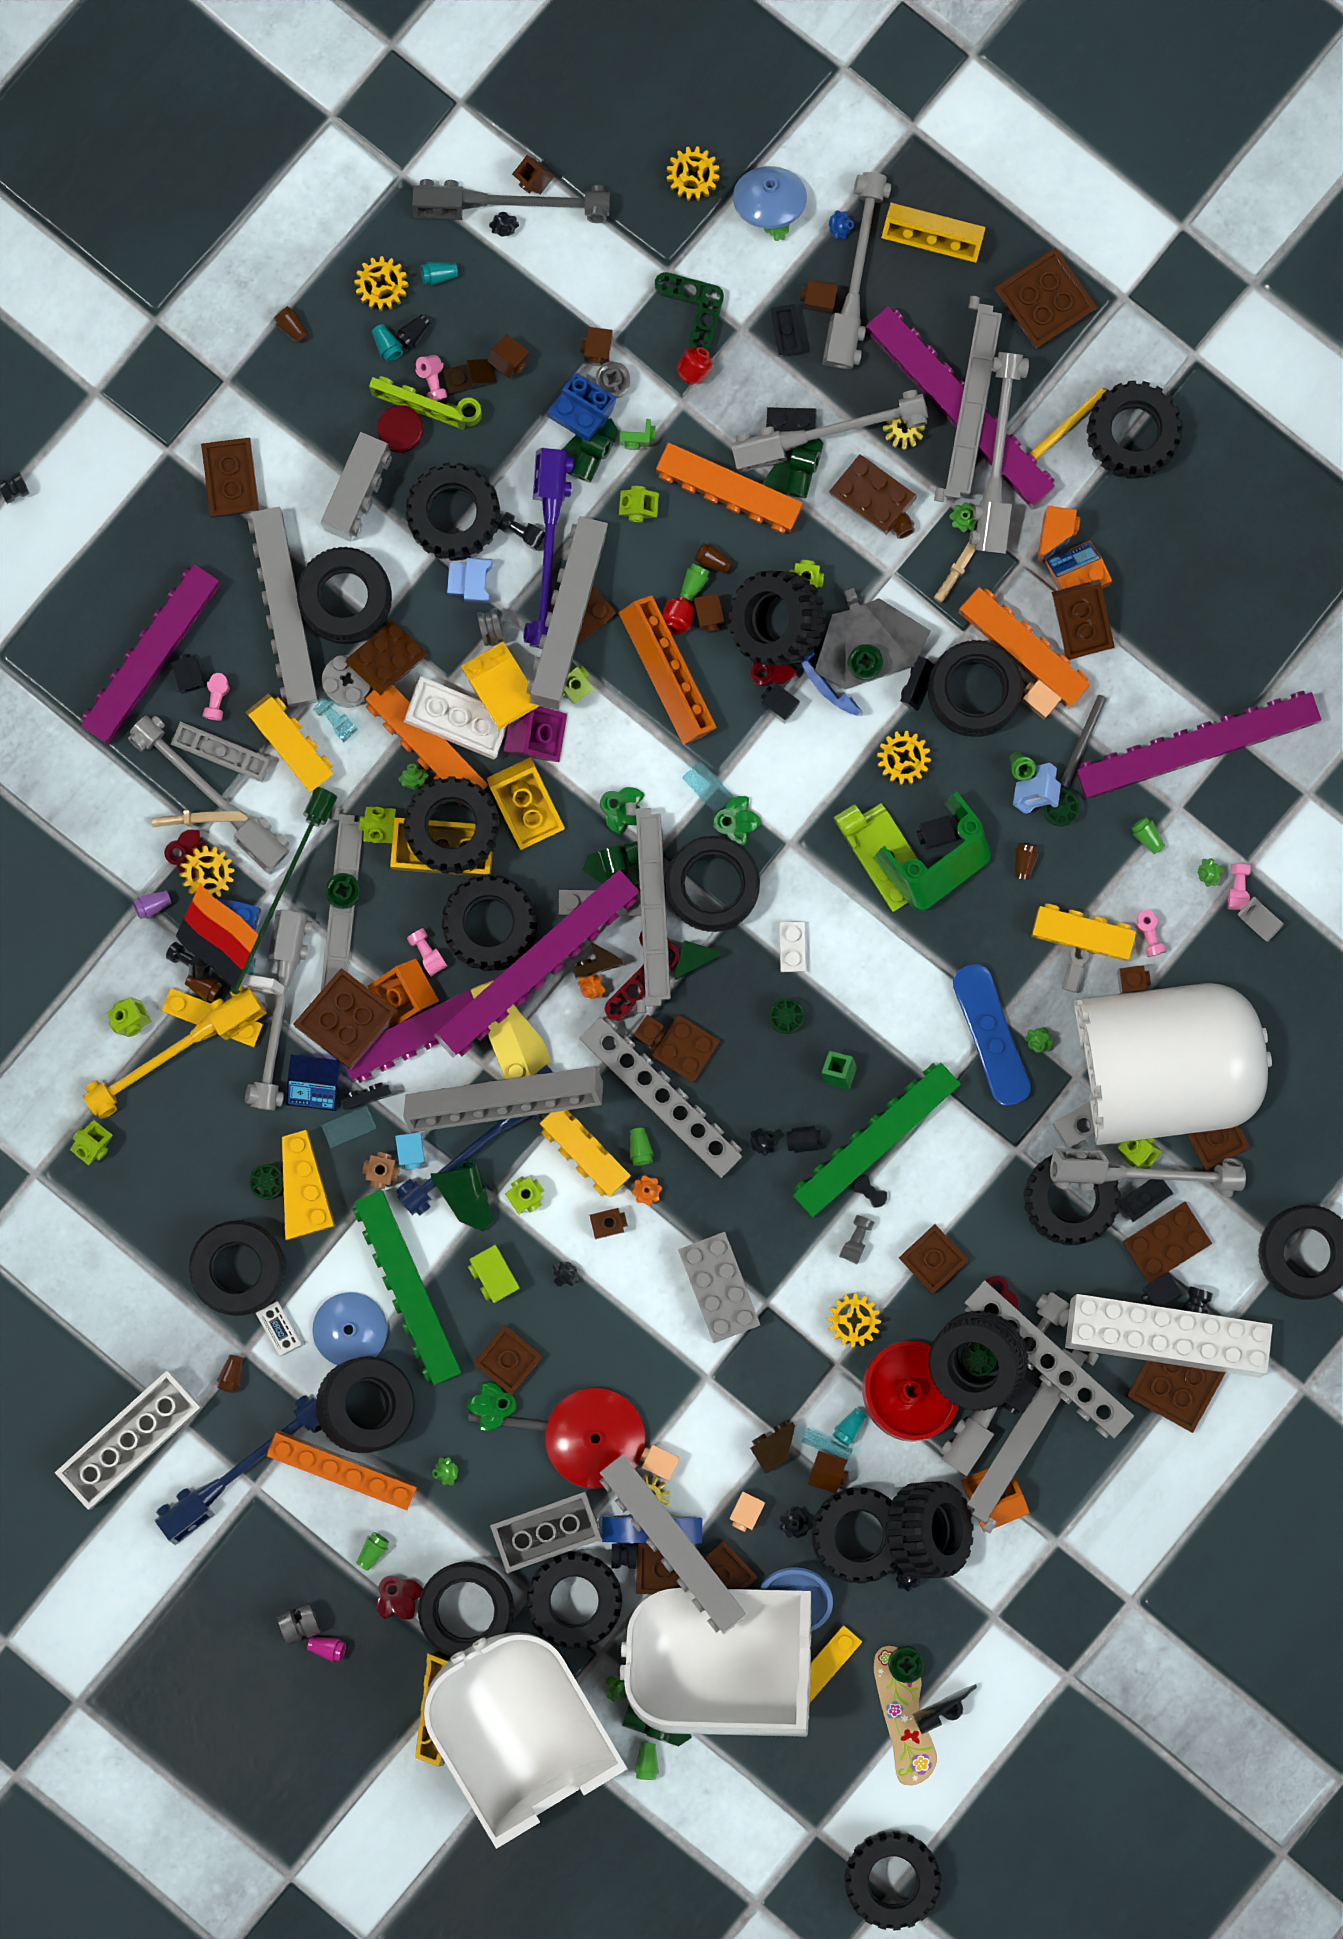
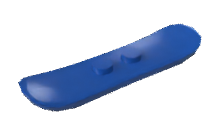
M980 964L967 965L956 972L953 978V988L975 1042L992 1096L998 1103L1005 1106L1018 1104L1028 1098L1031 1084L1008 1028L991 973Z

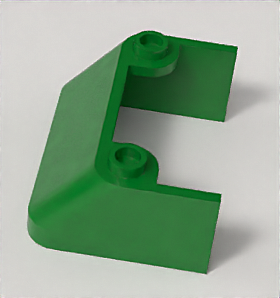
M957 791L944 803L959 822L957 831L964 842L929 869L918 859H908L900 865L885 846L873 857L910 906L917 911L929 909L990 861L991 851L983 826Z

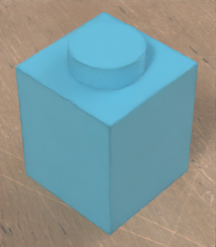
M419 1132L395 1136L399 1166H405L406 1170L419 1169L420 1164L425 1163L422 1134Z

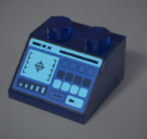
M291 1054L286 1105L336 1111L342 1063L333 1059Z

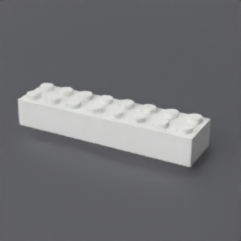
M1076 1294L1070 1301L1065 1348L1261 1378L1268 1372L1272 1324Z

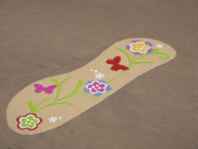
M885 1646L879 1649L875 1655L874 1675L892 1741L897 1778L903 1785L913 1786L925 1781L933 1773L937 1763V1753L929 1733L921 1734L912 1715L920 1711L921 1677L912 1683L897 1681L888 1668L889 1657L897 1647Z

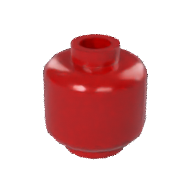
M691 347L685 350L676 367L681 380L688 384H698L705 380L713 366V362L706 349Z
M677 597V599H670L665 603L661 615L670 633L673 635H681L688 632L693 623L696 611L687 598Z

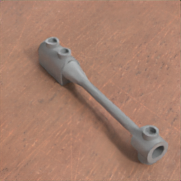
M864 172L863 175L858 174L855 180L854 194H858V198L865 201L849 293L846 296L841 314L834 313L830 317L822 365L853 369V365H859L861 359V350L856 348L858 340L863 341L866 327L861 326L859 289L874 205L875 203L883 202V197L888 198L891 190V184L886 183L887 177L879 173Z
M999 352L998 357H993L991 361V371L996 372V377L1003 378L991 477L988 479L980 505H974L972 512L973 520H978L977 530H971L969 536V543L975 545L974 550L1006 554L1012 504L1002 503L1001 470L1012 381L1026 378L1029 368L1028 358H1023V355Z
M917 390L906 391L902 393L903 399H899L900 407L808 431L780 432L774 431V427H766L759 430V436L752 438L750 433L739 434L735 436L736 442L731 443L736 468L742 473L788 461L785 451L803 445L809 440L899 417L903 418L904 424L907 423L908 428L923 426L927 424L926 418H929L923 393L918 394Z
M146 715L141 718L130 731L131 735L128 739L132 745L141 752L145 748L150 750L155 746L222 811H240L249 818L247 822H231L237 830L233 841L269 874L290 852L287 848L290 844L288 840L281 834L275 837L269 831L272 826L265 818L261 817L257 820L255 817H251L236 806L230 805L161 739L165 734L162 730L165 725L157 716L154 715L150 719Z
M282 909L276 910L268 959L277 961V981L284 986L282 995L276 996L262 1083L254 1082V1084H249L246 1089L245 1103L251 1104L250 1107L275 1111V1107H281L283 1102V1092L278 1091L279 1086L272 1085L287 990L290 987L297 965L300 964V959L305 960L308 954V946L303 945L304 935L309 936L311 933L312 921H308V915Z
M1054 1148L1050 1165L1051 1180L1056 1182L1055 1185L1061 1189H1069L1071 1183H1079L1080 1188L1093 1190L1094 1184H1103L1104 1182L1126 1178L1213 1182L1215 1189L1219 1190L1218 1193L1220 1195L1231 1197L1234 1191H1242L1246 1182L1243 1163L1234 1158H1225L1222 1165L1215 1167L1214 1172L1138 1169L1109 1163L1101 1150Z
M1052 1292L1048 1296L1043 1293L1035 1306L1039 1308L1037 1314L1043 1317L1037 1328L1044 1334L1051 1323L1056 1326H1065L1069 1318L1070 1304ZM1030 1337L1025 1346L1027 1352L1032 1351L1035 1347V1342ZM997 1407L990 1410L987 1409L986 1411H976L966 1421L961 1419L953 1431L957 1434L953 1442L947 1440L940 1450V1453L943 1454L941 1460L967 1476L994 1435L987 1430V1427Z

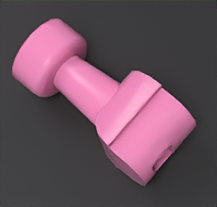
M436 355L423 356L417 359V370L415 371L419 377L426 378L430 392L427 393V398L435 401L448 398L446 390L444 388L440 389L438 373L441 372L443 363H441L440 358Z
M215 673L211 676L210 681L207 682V687L211 692L209 707L204 708L202 717L222 721L223 711L219 710L222 697L229 692L230 687L227 678L223 674Z
M1231 864V874L1235 875L1234 887L1229 888L1228 892L1229 910H1242L1250 901V896L1246 891L1245 876L1250 875L1251 865Z
M1150 910L1141 911L1136 917L1137 924L1135 926L1144 933L1149 946L1145 948L1147 957L1166 952L1164 943L1158 942L1155 927L1158 923V917L1155 918L1154 913Z
M421 928L408 936L407 940L411 946L417 945L423 957V965L430 977H432L435 973L446 968L447 965L438 950H433L425 939L428 935L424 928Z

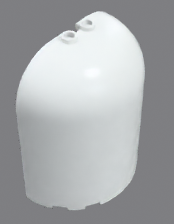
M1202 983L1074 1000L1073 1004L1081 1050L1085 1051L1091 1087L1089 1101L1097 1145L1232 1128L1250 1119L1261 1106L1267 1089L1268 1067L1272 1066L1271 1054L1266 1051L1265 1043L1268 1042L1266 1028H1262L1258 1015L1251 1003L1233 988L1216 983Z
M672 1588L657 1592L646 1598L635 1609L629 1620L627 1641L622 1642L621 1656L626 1657V1665L620 1666V1680H624L626 1695L633 1711L648 1726L662 1732L675 1734L807 1737L811 1677V1591L728 1589L748 1616L725 1634L721 1630L717 1633L707 1622L711 1617L705 1610L700 1612L692 1602L695 1596L690 1590L685 1593L682 1588Z
M513 1632L496 1635L487 1639L481 1638L466 1650L454 1654L450 1658L451 1661L438 1672L428 1688L424 1702V1720L428 1734L496 1849L540 1823L537 1815L579 1789L583 1795H586L627 1770L626 1765L560 1653L547 1641L535 1635Z

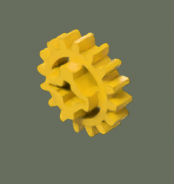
M686 147L685 154L677 151L678 159L671 157L670 162L673 166H667V172L671 173V175L667 176V182H674L670 188L672 191L678 189L679 198L686 194L687 201H690L691 196H695L696 200L699 201L700 194L703 193L708 197V189H716L713 181H719V175L714 173L719 171V166H713L716 161L715 157L707 158L708 150L701 154L699 147H696L695 152H691L690 148ZM690 159H698V160H700V161H699V162H696V161H691ZM681 165L683 173L677 178V169ZM689 170H692V172L697 171V178L693 175L689 176ZM709 170V179L705 183L703 175ZM686 186H693V187H695L696 189H690V188H687Z
M383 256L380 257L379 262L371 258V265L368 266L366 263H363L364 271L356 272L357 276L361 278L354 282L356 286L360 287L356 290L357 295H363L361 298L363 304L369 301L370 309L378 305L379 311H382L383 305H387L391 310V303L395 302L398 305L401 303L399 296L406 297V292L402 289L408 287V282L402 281L407 277L406 272L399 273L402 266L401 264L393 266L394 260L392 258L388 263L385 262ZM376 269H381V271L372 273V271ZM392 272L398 279V285L390 279ZM384 279L386 286L382 285L378 288L377 282H381ZM365 282L372 286L371 295L365 289ZM388 294L391 295V296L388 297V298L381 299V298H382L383 296H385V295H388Z
M897 731L895 732V739L887 736L886 741L888 744L880 745L884 752L877 753V757L883 759V761L878 763V767L885 768L882 773L883 776L891 775L890 782L897 778L899 779V785H902L906 779L909 784H913V777H916L918 780L922 778L920 771L927 773L928 768L924 766V763L931 762L930 758L925 757L930 752V749H923L926 741L918 742V734H914L911 738L908 731H905L904 736L900 737ZM899 742H907L903 747H893V745ZM915 747L920 753V761L914 756L913 750ZM904 752L907 753L910 762L900 763V757L897 755H903ZM887 755L894 761L895 766L893 769L888 764ZM911 768L915 770L908 774H901L904 769Z
M202 846V852L194 848L193 856L185 855L188 863H181L180 866L185 868V872L179 875L186 877L182 885H190L188 893H195L200 882L203 887L206 883L214 884L215 887L206 890L211 895L214 893L217 897L221 896V889L229 890L226 882H233L234 879L229 877V873L234 872V869L228 868L232 860L223 859L226 854L224 851L217 854V847L213 846L208 851L207 846ZM204 856L213 857L212 859L210 858L208 862H202L199 860V858ZM220 866H222L223 870L222 878L219 876ZM192 867L195 869L194 879L191 876ZM200 867L208 869L211 867L209 872L212 874L211 876L213 878L206 876L203 878L205 873L202 871L203 869Z
M854 1293L853 1298L849 1300V1297L844 1295V1302L835 1300L838 1306L836 1309L830 1307L829 1310L834 1314L833 1317L827 1318V1321L833 1322V1325L828 1330L836 1331L833 1338L841 1337V1345H845L847 1341H850L851 1347L854 1348L855 1343L859 1341V1344L864 1346L865 1338L872 1341L873 1338L870 1334L872 1332H879L875 1328V1324H880L881 1320L875 1319V1315H878L880 1311L872 1310L875 1302L867 1304V1296L864 1295L859 1300L857 1293ZM850 1304V1311L848 1313L838 1315L844 1306ZM859 1304L868 1310L870 1317L864 1316L859 1311ZM855 1308L856 1316L861 1318V1323L856 1324L853 1333V1327L851 1323L847 1322V1318L852 1317ZM838 1324L846 1326L849 1330V1336L841 1332ZM864 1325L870 1326L865 1334L858 1337V1330Z

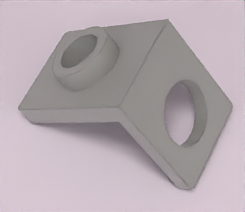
M1253 897L1237 914L1266 942H1269L1284 925L1256 897Z

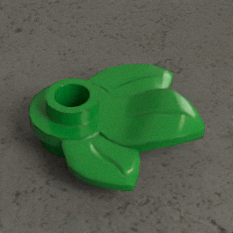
M625 787L619 792L608 791L603 794L600 799V807L606 814V824L611 831L621 834L625 824L637 825L636 816H626V803L634 802L636 809L640 808L637 804L644 797L642 791L633 787ZM612 798L617 802L614 808L609 805V801Z
M738 796L730 799L725 809L716 812L713 817V826L716 831L725 834L727 838L741 845H746V833L756 830L762 821L757 814L747 810L749 798ZM724 817L729 819L727 826H724L722 823Z
M485 1382L481 1384L482 1394L472 1397L466 1404V1407L472 1413L481 1416L479 1423L480 1431H491L500 1427L504 1418L514 1413L516 1410V1400L511 1394L503 1392L498 1384ZM501 1401L508 1402L505 1408L499 1407Z

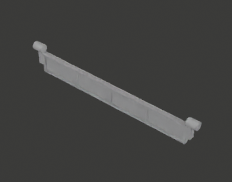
M970 296L968 309L977 310L978 312L946 489L936 488L934 501L944 502V497L959 499L960 493L970 495L992 374L991 361L995 357L1002 318L1001 313L993 312L994 306L980 304V297Z
M630 802L626 803V816H636L646 993V1000H636L637 1013H647L646 1007L661 1006V1000L671 999L661 814H651V808L636 809V804Z
M333 807L330 813V820H339L333 876L339 873H347L358 881L363 831H359V822H354L355 815L340 814L341 808ZM330 904L321 991L341 968L348 972L355 905L348 909H338Z
M1064 1348L1062 1349L1080 1367H1082L1083 1363L1093 1367L1099 1357L1095 1352H1090L1089 1355H1086L1076 1349L1072 1353ZM1063 1371L1060 1373L1059 1381L1062 1385L1067 1386L1072 1382L1070 1372ZM1042 1381L1035 1396L967 1503V1506L974 1510L972 1516L985 1523L982 1529L987 1533H991L997 1523L989 1517L1061 1401V1398L1058 1396L1060 1390L1054 1385L1049 1388Z

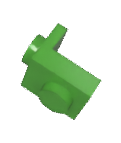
M646 419L645 433L620 431V445L625 446L627 450H639V447H650V440L655 441L656 426H651V419Z

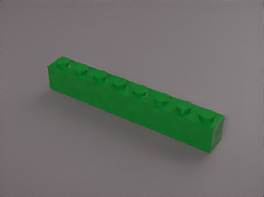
M932 1063L922 1072L925 1077L921 1081L917 1082L914 1079L904 1088L907 1093L899 1099L895 1096L885 1105L888 1110L882 1116L876 1113L867 1122L870 1126L864 1132L860 1129L857 1130L849 1138L851 1143L845 1149L840 1146L830 1155L833 1160L827 1165L822 1162L812 1171L814 1174L813 1178L808 1182L803 1179L793 1188L796 1192L793 1198L811 1218L818 1214L961 1085L942 1063H939L937 1066Z
M383 1190L355 1201L356 1207L352 1209L358 1222L363 1221L366 1228L362 1232L368 1245L373 1244L376 1253L372 1254L378 1268L383 1267L386 1276L382 1277L388 1291L393 1290L396 1299L392 1300L398 1314L403 1313L406 1322L402 1323L408 1337L413 1336L416 1345H413L412 1348L417 1359H423L426 1367L422 1371L427 1382L432 1381L433 1385H437L462 1374Z

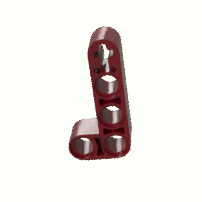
M641 931L639 941L640 945L643 948V936ZM668 940V950L673 951L675 954L674 961L669 963L670 972L679 961V952ZM644 964L605 1004V1013L610 1020L621 1021L636 1006V1000H642L646 996L645 977L643 975ZM635 985L639 987L641 992L637 998L627 996L626 990L629 986ZM622 994L625 1001L631 1005L627 1007L626 1003H624L620 1008L622 1012L620 1015L617 1013L611 1015L610 1012L612 1010L610 1006L612 1004L617 1006L622 1001L618 998Z

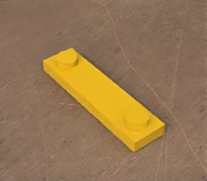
M170 988L162 1012L198 1025L207 1016V1013L211 1011L209 1007L211 1003ZM255 1021L232 1036L231 1039L255 1047L263 1024Z
M844 1625L811 1662L810 1702L862 1643Z

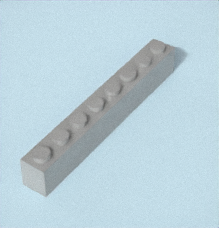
M280 507L251 512L252 519L248 520L250 534H255L257 542L252 545L255 558H260L261 567L257 568L259 581L264 582L266 591L262 592L264 606H269L270 615H267L266 619L269 630H273L275 639L271 640L273 654H278L280 662L275 665L278 678H283L284 687L280 688L282 701L287 702L289 708L317 703L319 701L303 618L297 602V587L282 510Z
M579 516L578 523L572 524L569 538L573 539L572 545L566 546L563 560L567 561L565 568H560L557 582L561 583L559 591L554 590L551 604L555 605L553 613L548 612L545 626L549 627L547 635L542 634L539 649H543L541 657L536 656L533 666L536 676L535 679L529 680L527 693L530 694V703L559 710L607 535L608 523Z
M594 1066L411 1093L405 1095L403 1118L410 1132L413 1133L602 1105L603 1080L597 1067Z
M624 1454L600 1472L603 1477L600 1483L608 1493L613 1490L618 1496L615 1500L617 1505L623 1512L628 1510L634 1518L630 1522L638 1532L645 1531L649 1537L645 1540L654 1553L659 1550L665 1557L661 1562L669 1572L675 1570L680 1577L676 1580L685 1593L690 1590L695 1596L692 1602L700 1612L705 1610L711 1618L707 1622L716 1633L719 1630L723 1634L727 1633L748 1616Z

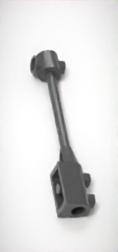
M422 179L419 185H414L413 218L462 220L464 209L487 205L585 208V215L588 221L603 223L606 221L607 216L610 215V192L605 191L606 189L602 185H594L591 187V191H585V198L488 195L487 193L463 188L455 180H446L444 186L434 185V181L430 179Z

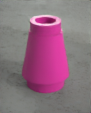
M311 1636L307 1645V1651H311L332 1663H335V1661L341 1662L346 1650V1643L341 1642L340 1638Z

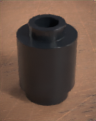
M815 1125L792 1128V1131L786 1132L788 1151H794L795 1153L818 1150V1145H822L821 1130H816Z

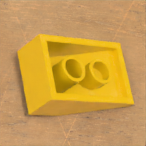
M503 641L461 666L470 685L499 730L540 706L530 703V694L527 693L529 682Z
M531 757L487 777L489 787L520 850L565 830Z

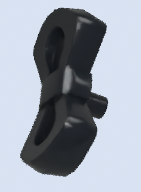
M867 1175L860 1176L854 1181L853 1191L864 1194L869 1199L873 1208L882 1207L886 1203L887 1192L885 1190H876L871 1186Z

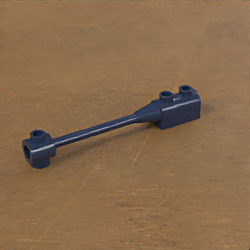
M546 1065L535 1075L553 1072ZM543 1114L498 1120L492 1128L437 1173L454 1171L457 1164L469 1160L503 1130L506 1131L531 1117L537 1120ZM410 1178L396 1190L397 1198L412 1216L415 1213L421 1216L431 1208L428 1202L432 1199L428 1196V1193L436 1187V1184L430 1178L420 1186L417 1181L413 1182Z
M307 1395L300 1397L295 1402L297 1409L293 1411L297 1418L283 1428L281 1432L292 1435L302 1426L313 1433L321 1431L322 1427H320V1422L317 1420L318 1416H316L315 1402L317 1399L314 1396L309 1399ZM272 1438L220 1479L217 1478L192 1491L188 1488L183 1489L176 1496L178 1499L176 1504L172 1507L169 1504L161 1506L156 1511L159 1517L155 1519V1522L168 1541L177 1545L215 1514L209 1506L229 1483L267 1455Z

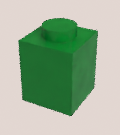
M829 1051L822 1070V1076L826 1085L850 1090L857 1069L853 1056Z

